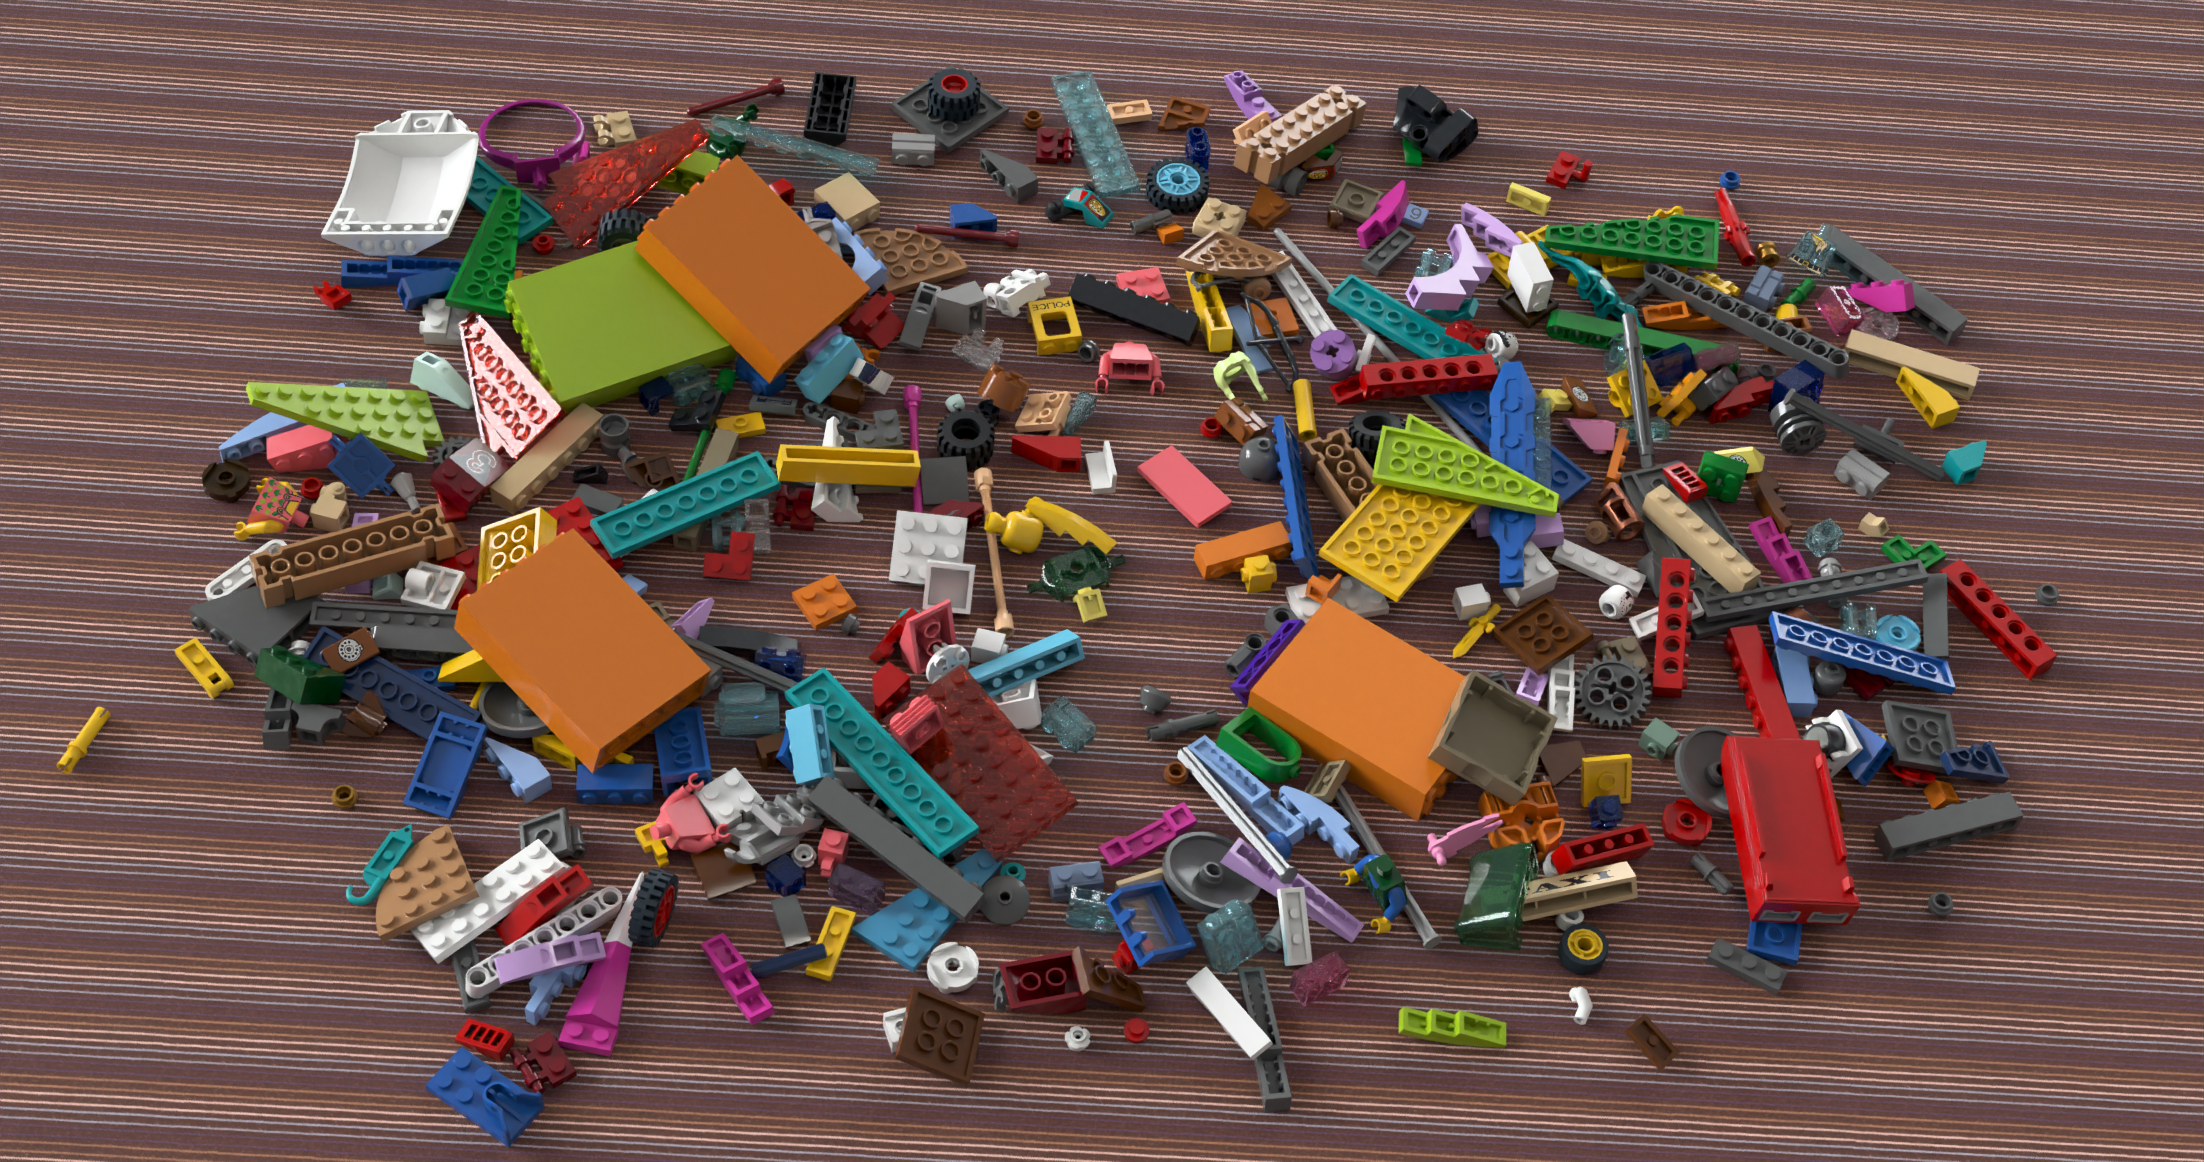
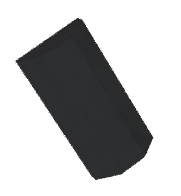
M815 72L804 126V137L816 147L835 148L846 141L857 76Z

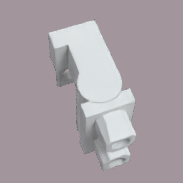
M1032 269L1024 272L1014 270L1011 272L1012 276L1003 278L1000 284H987L984 287L983 293L987 298L988 307L1001 310L1004 315L1017 316L1020 314L1019 307L1028 301H1035L1046 296L1044 289L1051 285L1047 273L1042 272L1037 275Z

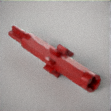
M1721 187L1719 191L1714 192V195L1719 204L1720 215L1727 232L1723 233V236L1730 246L1733 245L1741 265L1744 267L1752 266L1756 262V257L1747 236L1751 234V230L1744 221L1740 220L1727 191Z

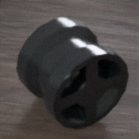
M992 400L981 401L977 406V414L983 413L985 418H989L991 424L996 427L999 422L1000 408L993 405Z

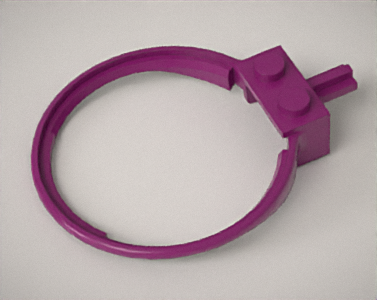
M545 99L519 100L496 109L485 118L478 132L479 146L491 161L516 171L518 183L533 181L534 187L539 188V191H543V187H547L546 179L561 178L560 165L574 156L582 146L585 139V126L581 117L564 104ZM540 104L561 108L570 113L577 124L576 136L570 142L558 148V151L557 147H555L554 156L518 161L517 152L509 154L494 149L488 144L485 137L486 127L493 117L511 108L523 105Z

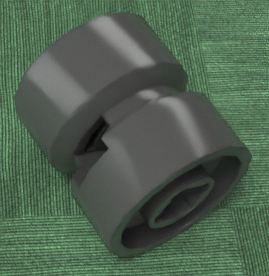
M1296 167L1283 175L1278 173L1277 179L1269 183V185L1279 190L1284 188L1286 193L1297 197L1306 184L1308 172Z
M614 413L604 416L599 422L601 450L608 456L619 457L618 452L623 446H627L629 449L631 447L629 422L621 414Z

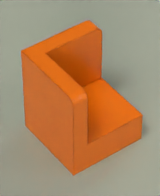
M1338 573L1332 581L1323 575L1319 577L1312 575L1308 580L1305 595L1322 605L1327 598L1332 599L1338 592L1343 575Z

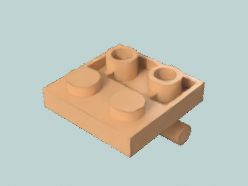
M1069 392L1030 394L1015 424L1018 433L1050 430L1048 436H1058L1068 421L1067 416L1071 409L1069 403L1072 398Z

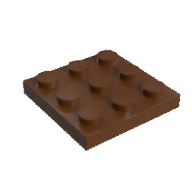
M1547 593L1492 629L1493 636L1538 676L1594 639L1593 632Z
M914 986L910 990L894 1059L966 1087L971 1080L985 1013Z

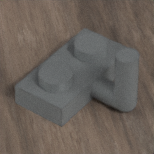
M1891 418L1885 421L1881 431L1865 424L1862 426L1902 448L1905 442L1889 435L1894 426V420ZM1857 439L1853 446L1893 464L1896 462V459Z

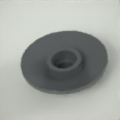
M1003 875L990 879L983 886L984 891L982 893H984L986 901L980 909L989 921L998 925H1011L1017 923L1026 915L1030 905V895L1028 889L1020 880L1012 876ZM1002 894H1007L1010 897V899L1008 901H1002L1000 899V896Z

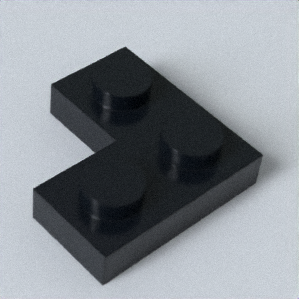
M723 390L702 391L695 408H675L668 424L671 431L712 430L726 398Z

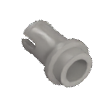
M1280 918L1276 920L1271 932L1264 937V946L1270 951H1277L1283 946Z

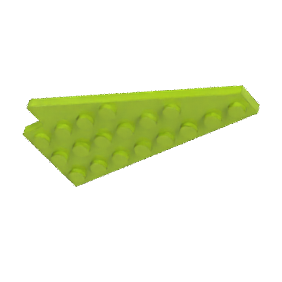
M248 382L246 386L251 406L354 439L361 432L376 447L420 462H425L428 457L425 447H442L441 441H444L427 391Z

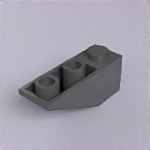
M985 149L981 150L979 161L981 169L987 172L993 181L1004 189L1008 197L1019 203L1038 193L1039 178L1026 165Z

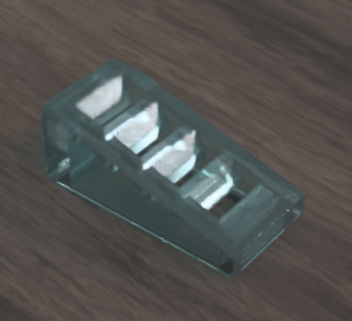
M1083 391L1079 392L1065 422V437L1072 436L1096 410V395Z

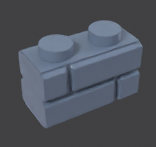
M1760 266L1748 286L1742 302L1765 313L1768 308L1773 309L1778 298L1775 297L1776 294L1780 296L1785 287V284L1782 283L1784 274L1776 270L1772 271L1767 266Z
M1100 862L1049 867L1048 885L1052 903L1086 899L1088 897H1101L1104 879Z

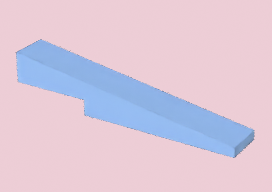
M1206 735L1187 746L1217 782L1268 833L1271 831L1283 832L1290 840L1292 846L1304 838V824L1271 797V790L1226 752L1217 747Z

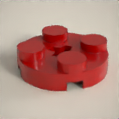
M1678 799L1675 803L1666 806L1661 818V825L1664 830V836L1668 840H1673L1682 845L1699 846L1709 835L1712 827V818L1710 814L1707 815L1705 811L1700 809L1690 799ZM1684 818L1689 819V823L1692 825H1685L1681 821Z

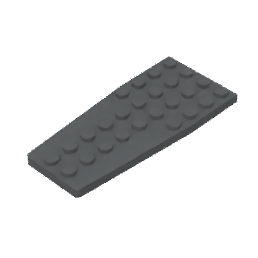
M1681 461L1669 462L1621 474L1619 484L1639 517L1645 523L1642 536L1649 551L1656 550L1661 560L1662 558L1691 559L1690 568H1695L1694 582H1689V589H1694L1693 592L1698 600L1700 598L1730 593L1641 512L1646 494L1663 484L1750 562L1707 497L1705 496L1686 504L1662 472L1663 468L1680 463ZM1760 577L1755 589L1765 587ZM1676 582V585H1677V586H1675V587H1680V586H1682L1681 583ZM1772 611L1707 623L1702 615L1693 619L1691 625H1687L1694 640L1728 632L1733 627L1769 622Z

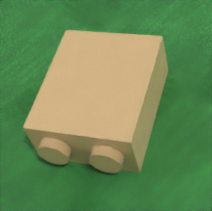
M850 172L814 190V205L828 219L833 220L836 217L841 223L845 221L853 231L880 217V201Z

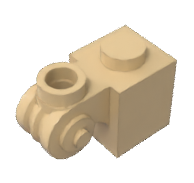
M333 482L321 488L320 497L310 508V517H312L315 528L336 532L343 530L350 514L347 505V493L343 483Z

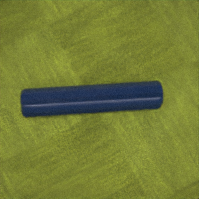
M820 943L755 962L751 965L752 974L755 978H760L818 961L827 957V950L825 945Z

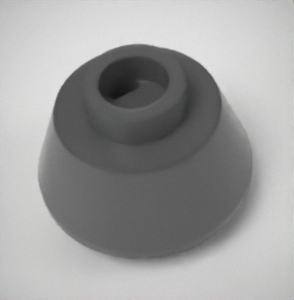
M1148 685L1141 687L1140 703L1144 704L1143 710L1155 715L1156 711L1162 712L1171 703V697L1167 693Z

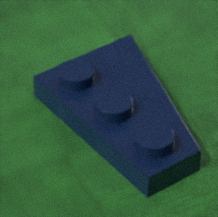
M1987 741L1983 745L1973 744L1970 748L1966 749L1959 747L1946 750L1939 756L1948 776L2002 784L2010 778L1992 741Z

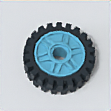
M1171 157V161L1168 158H1164L1163 163L1160 160L1157 161L1156 165L1153 164L1148 172L1146 195L1148 200L1152 201V205L1154 207L1158 206V209L1161 211L1169 209V211H1175V215H1179L1180 211L1183 212V215L1188 214L1189 210L1192 213L1196 211V208L1200 209L1207 199L1209 176L1208 173H1205L1203 167L1200 168L1199 163L1193 164L1191 159H1188L1186 162L1184 157H1180V160H1177L1176 157Z

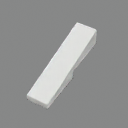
M1204 967L1186 982L1193 995L1218 1020L1223 1029L1252 1060L1273 1045L1269 1037L1207 967Z

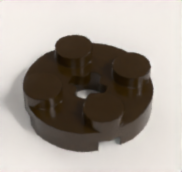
M224 459L225 462L219 464L217 462L211 463L202 474L205 494L215 500L228 503L237 502L239 497L244 495L251 485V476L247 466L236 459ZM231 478L229 482H222V479Z

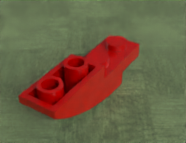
M1760 376L1739 384L1718 400L1713 407L1709 423H1723L1730 419L1742 418L1750 415L1753 406H1760L1763 403L1779 401L1785 398L1789 387L1788 380L1785 377L1766 382Z
M577 864L556 879L553 876L532 892L503 920L495 931L505 945L508 946L552 920V916L593 888L594 885L579 864Z

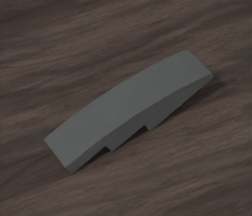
M1947 573L1928 574L1927 583H1923L1924 654L1946 659L1949 658Z

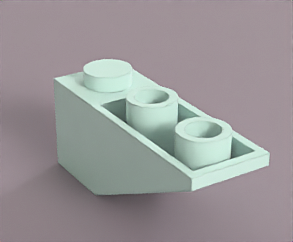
M427 351L414 359L410 383L468 410L481 402L478 394L445 359Z

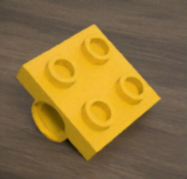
M1643 360L1649 407L1662 401L1663 397L1646 361ZM1628 368L1607 377L1611 387L1608 392L1609 400L1613 406L1621 408L1625 418L1633 415Z

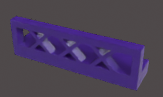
M1302 619L1286 620L1229 687L1243 704H1248L1250 690L1306 625Z

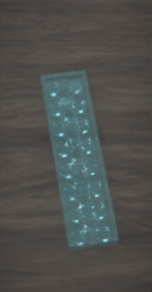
M1091 70L1051 77L1052 87L1068 125L1072 129L1074 139L1099 198L1140 191V182Z
M714 114L708 130H712V133L718 136H725L727 134L734 136L733 139L739 142H746L748 140L755 142L754 145L761 148H767V146L774 147L775 151L779 153H796L798 158L806 160L809 157L814 158L820 164L829 165V163L838 165L837 168L845 171L854 169L858 171V174L870 177L871 174H876L880 161L878 158Z

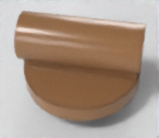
M1593 521L1586 527L1585 535L1591 543H1607L1611 538V535L1608 534L1607 526L1601 521Z

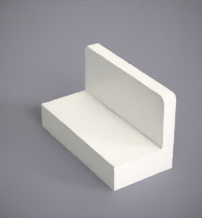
M1104 441L1103 452L1085 454V464L1093 495L1115 493L1117 472L1109 441Z

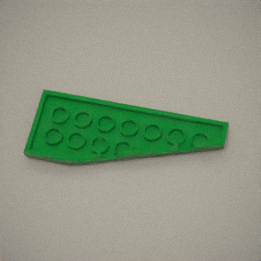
M1675 214L1669 215V218L1664 219L1653 216L1650 217V220L1643 221L1631 218L1604 221V224L1600 225L1588 222L1585 223V226L1578 227L1572 226V224L1547 226L1544 247L1716 270L1718 265L1719 220Z

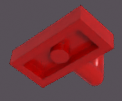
M1561 150L1547 175L1546 183L1565 189L1571 178L1587 182L1593 163L1590 160H1586L1582 172L1577 171L1576 169L1581 157Z

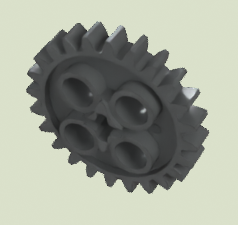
M1613 654L1611 660H1608L1606 655H1603L1602 662L1594 658L1593 666L1586 663V671L1579 670L1580 678H1575L1574 684L1577 686L1573 687L1575 688V694H1577L1575 695L1574 702L1579 703L1577 711L1584 710L1582 718L1590 716L1591 725L1598 721L1599 729L1604 724H1608L1609 731L1612 730L1613 725H1617V728L1621 730L1622 723L1631 727V719L1639 722V714H1646L1644 707L1650 706L1648 699L1652 695V692L1648 691L1651 688V683L1645 682L1648 675H1640L1642 667L1639 666L1634 669V660L1627 664L1625 663V656L1620 661H1617L1615 654ZM1606 675L1610 680L1601 681L1598 677ZM1629 682L1633 687L1626 689L1621 684ZM1611 690L1616 691L1613 693V695L1609 694ZM1599 696L1603 701L1597 703L1592 701L1591 698ZM1621 703L1625 705L1626 708L1623 710H1618L1614 707V705Z

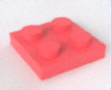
M1158 267L1118 273L1116 275V281L1120 289L1129 288L1134 290L1139 296L1149 295L1157 300L1156 302L1165 304V302L1170 303V296Z

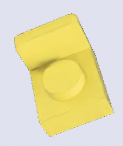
M1091 587L1080 589L1078 594L1072 598L1073 602L1078 604L1083 623L1107 616L1099 588L1094 590Z

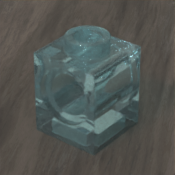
M1829 518L1810 527L1803 542L1818 558L1838 549L1844 533Z

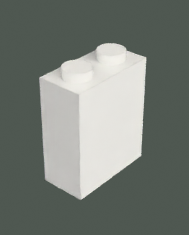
M1534 242L1515 245L1507 276L1526 313L1546 309L1554 279Z

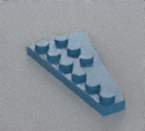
M982 848L954 865V867L964 874L963 878L969 883L974 881L983 888L1003 867V861ZM916 888L852 927L851 934L914 973L959 918L921 889Z

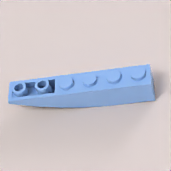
M343 383L335 385L338 387H345ZM270 412L246 426L219 446L222 462H225L224 459L239 460L266 450L268 437L307 426L308 424Z

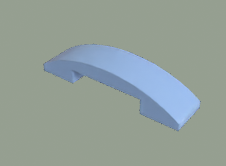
M1240 305L1225 308L1233 327V334L1244 354L1251 360L1256 374L1271 371L1273 367L1259 348L1246 345L1247 341L1254 340L1246 310ZM1256 326L1257 335H1258V336H1261V334H1260V332H1259V330H1258V328H1257V326Z

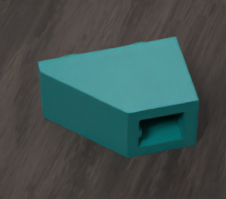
M1985 440L1977 443L1972 442L1959 449H1952L1946 454L1942 468L1956 486L1975 480L1982 465L1987 445Z

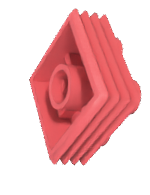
M928 695L915 698L905 712L897 713L890 720V730L894 740L909 755L941 730L944 725L938 705H935L934 701L932 702L931 698H928Z

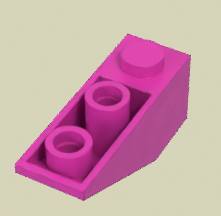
M1904 279L1891 280V284H1884V281L1870 282L1871 285L1864 286V282L1852 283L1850 288L1843 290L1844 294L1884 312L1907 311L1915 308L1913 283H1904Z

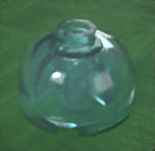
M1617 333L1611 338L1608 343L1611 346L1609 353L1605 352L1604 371L1610 376L1627 368L1624 345L1625 337L1621 333ZM1641 346V354H1642V361H1643V360H1645V356L1643 355V349H1642V346Z

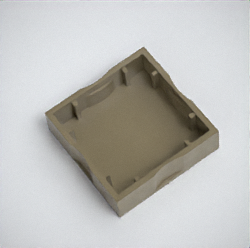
M1472 670L1461 682L1428 758L1514 806L1528 790L1537 768L1539 755L1547 745L1558 717L1528 700L1511 694L1503 686Z

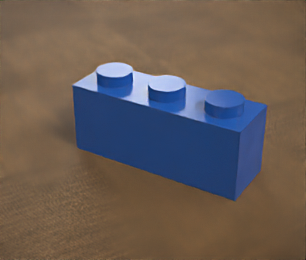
M605 764L593 774L585 765L577 766L576 793L578 804L610 803L618 805L621 803H654V764Z

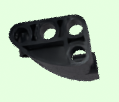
M1418 85L1416 88L1413 86L1398 88L1393 128L1408 140L1414 149L1424 152L1436 162L1441 163L1456 157L1476 139L1479 132L1477 118L1464 109L1460 108L1455 113L1447 109V105L1442 99L1421 85Z

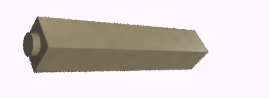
M716 428L697 476L734 461L739 450V433ZM710 519L674 533V547L697 552Z

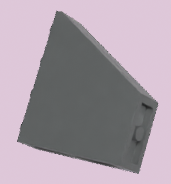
M254 586L191 606L188 610L191 617L190 622L198 631L203 630L215 642L223 643L232 653L240 654L252 666H257L261 648H272V646L278 645L288 650L292 642L298 641L311 628L309 623L313 601L323 602V599L314 595L295 601L294 597L285 599L286 604L266 609L260 594V588Z

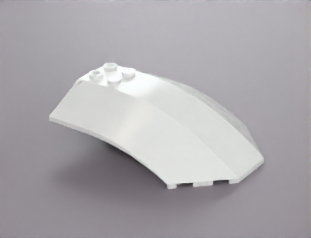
M449 110L404 112L401 114L402 118L392 123L390 120L374 126L375 131L355 135V146L348 176L341 196L321 233V237L361 252L364 255L382 257L416 255L418 252L448 238L463 208L471 185L479 143L478 134L471 132L468 126L460 119L454 118L453 113Z

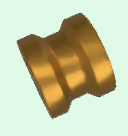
M1763 242L1756 247L1755 253L1759 258L1760 266L1764 265L1772 268L1779 263L1780 256L1776 252L1777 248L1773 242Z

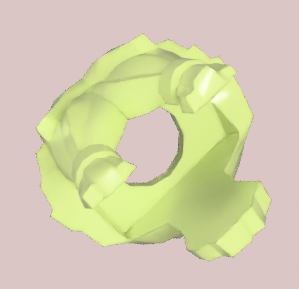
M1243 352L1231 353L1227 359L1217 363L1214 368V379L1227 398L1230 400L1235 398L1229 388V384L1241 374L1247 372L1263 401L1268 400L1263 387L1259 383L1255 367Z

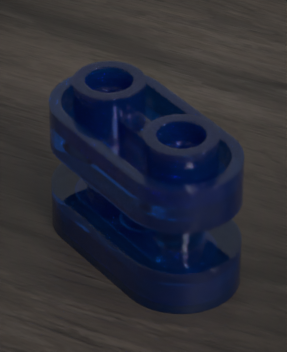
M1192 127L1188 129L1186 134L1184 151L1186 162L1188 159H1191L1193 164L1199 163L1200 168L1203 167L1206 173L1209 168L1211 153L1208 134L1201 127Z

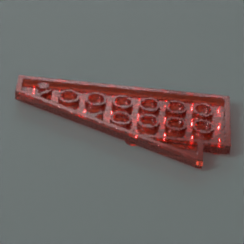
M471 311L458 325L480 438L483 443L499 456L506 450L515 461H519L567 412L480 313Z

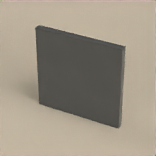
M966 456L920 459L923 505L943 504L947 500L969 501Z

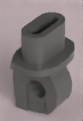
M623 446L618 452V456L621 459L620 465L628 479L635 483L626 471L624 464L638 460L636 452L631 453L627 446Z

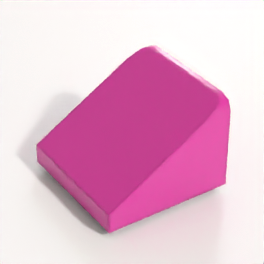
M585 141L574 155L571 168L573 171H583L589 165L591 158L589 141Z

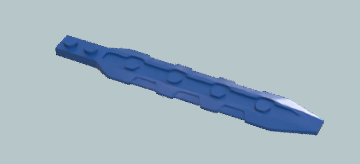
M1521 361L1503 363L1490 393L1491 438L1489 439V452L1494 460L1535 481V471H1533L1535 391ZM1491 506V511L1489 512V534L1500 548L1501 589L1524 587V548L1536 530V514Z

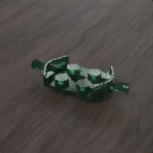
M1088 546L1043 561V571L1040 580L1027 584V589L1030 594L1039 590H1045L1060 602H1064V596L1076 593L1078 590L1086 587L1092 588L1106 583V588H1109L1111 569L1125 564V558L1122 554L1110 558L1109 555L1106 556L1098 547ZM1077 566L1083 570L1076 572L1071 568Z

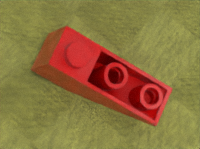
M1012 435L1011 453L1056 472L1080 473L1081 437Z

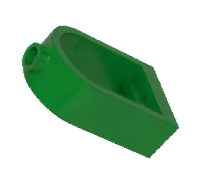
M1252 707L1247 708L1221 728L1216 746L1261 779L1279 783L1291 778L1295 779L1300 774L1302 767L1298 765L1301 757V747L1298 742ZM1250 731L1284 756L1288 762H1277L1267 758L1240 737Z

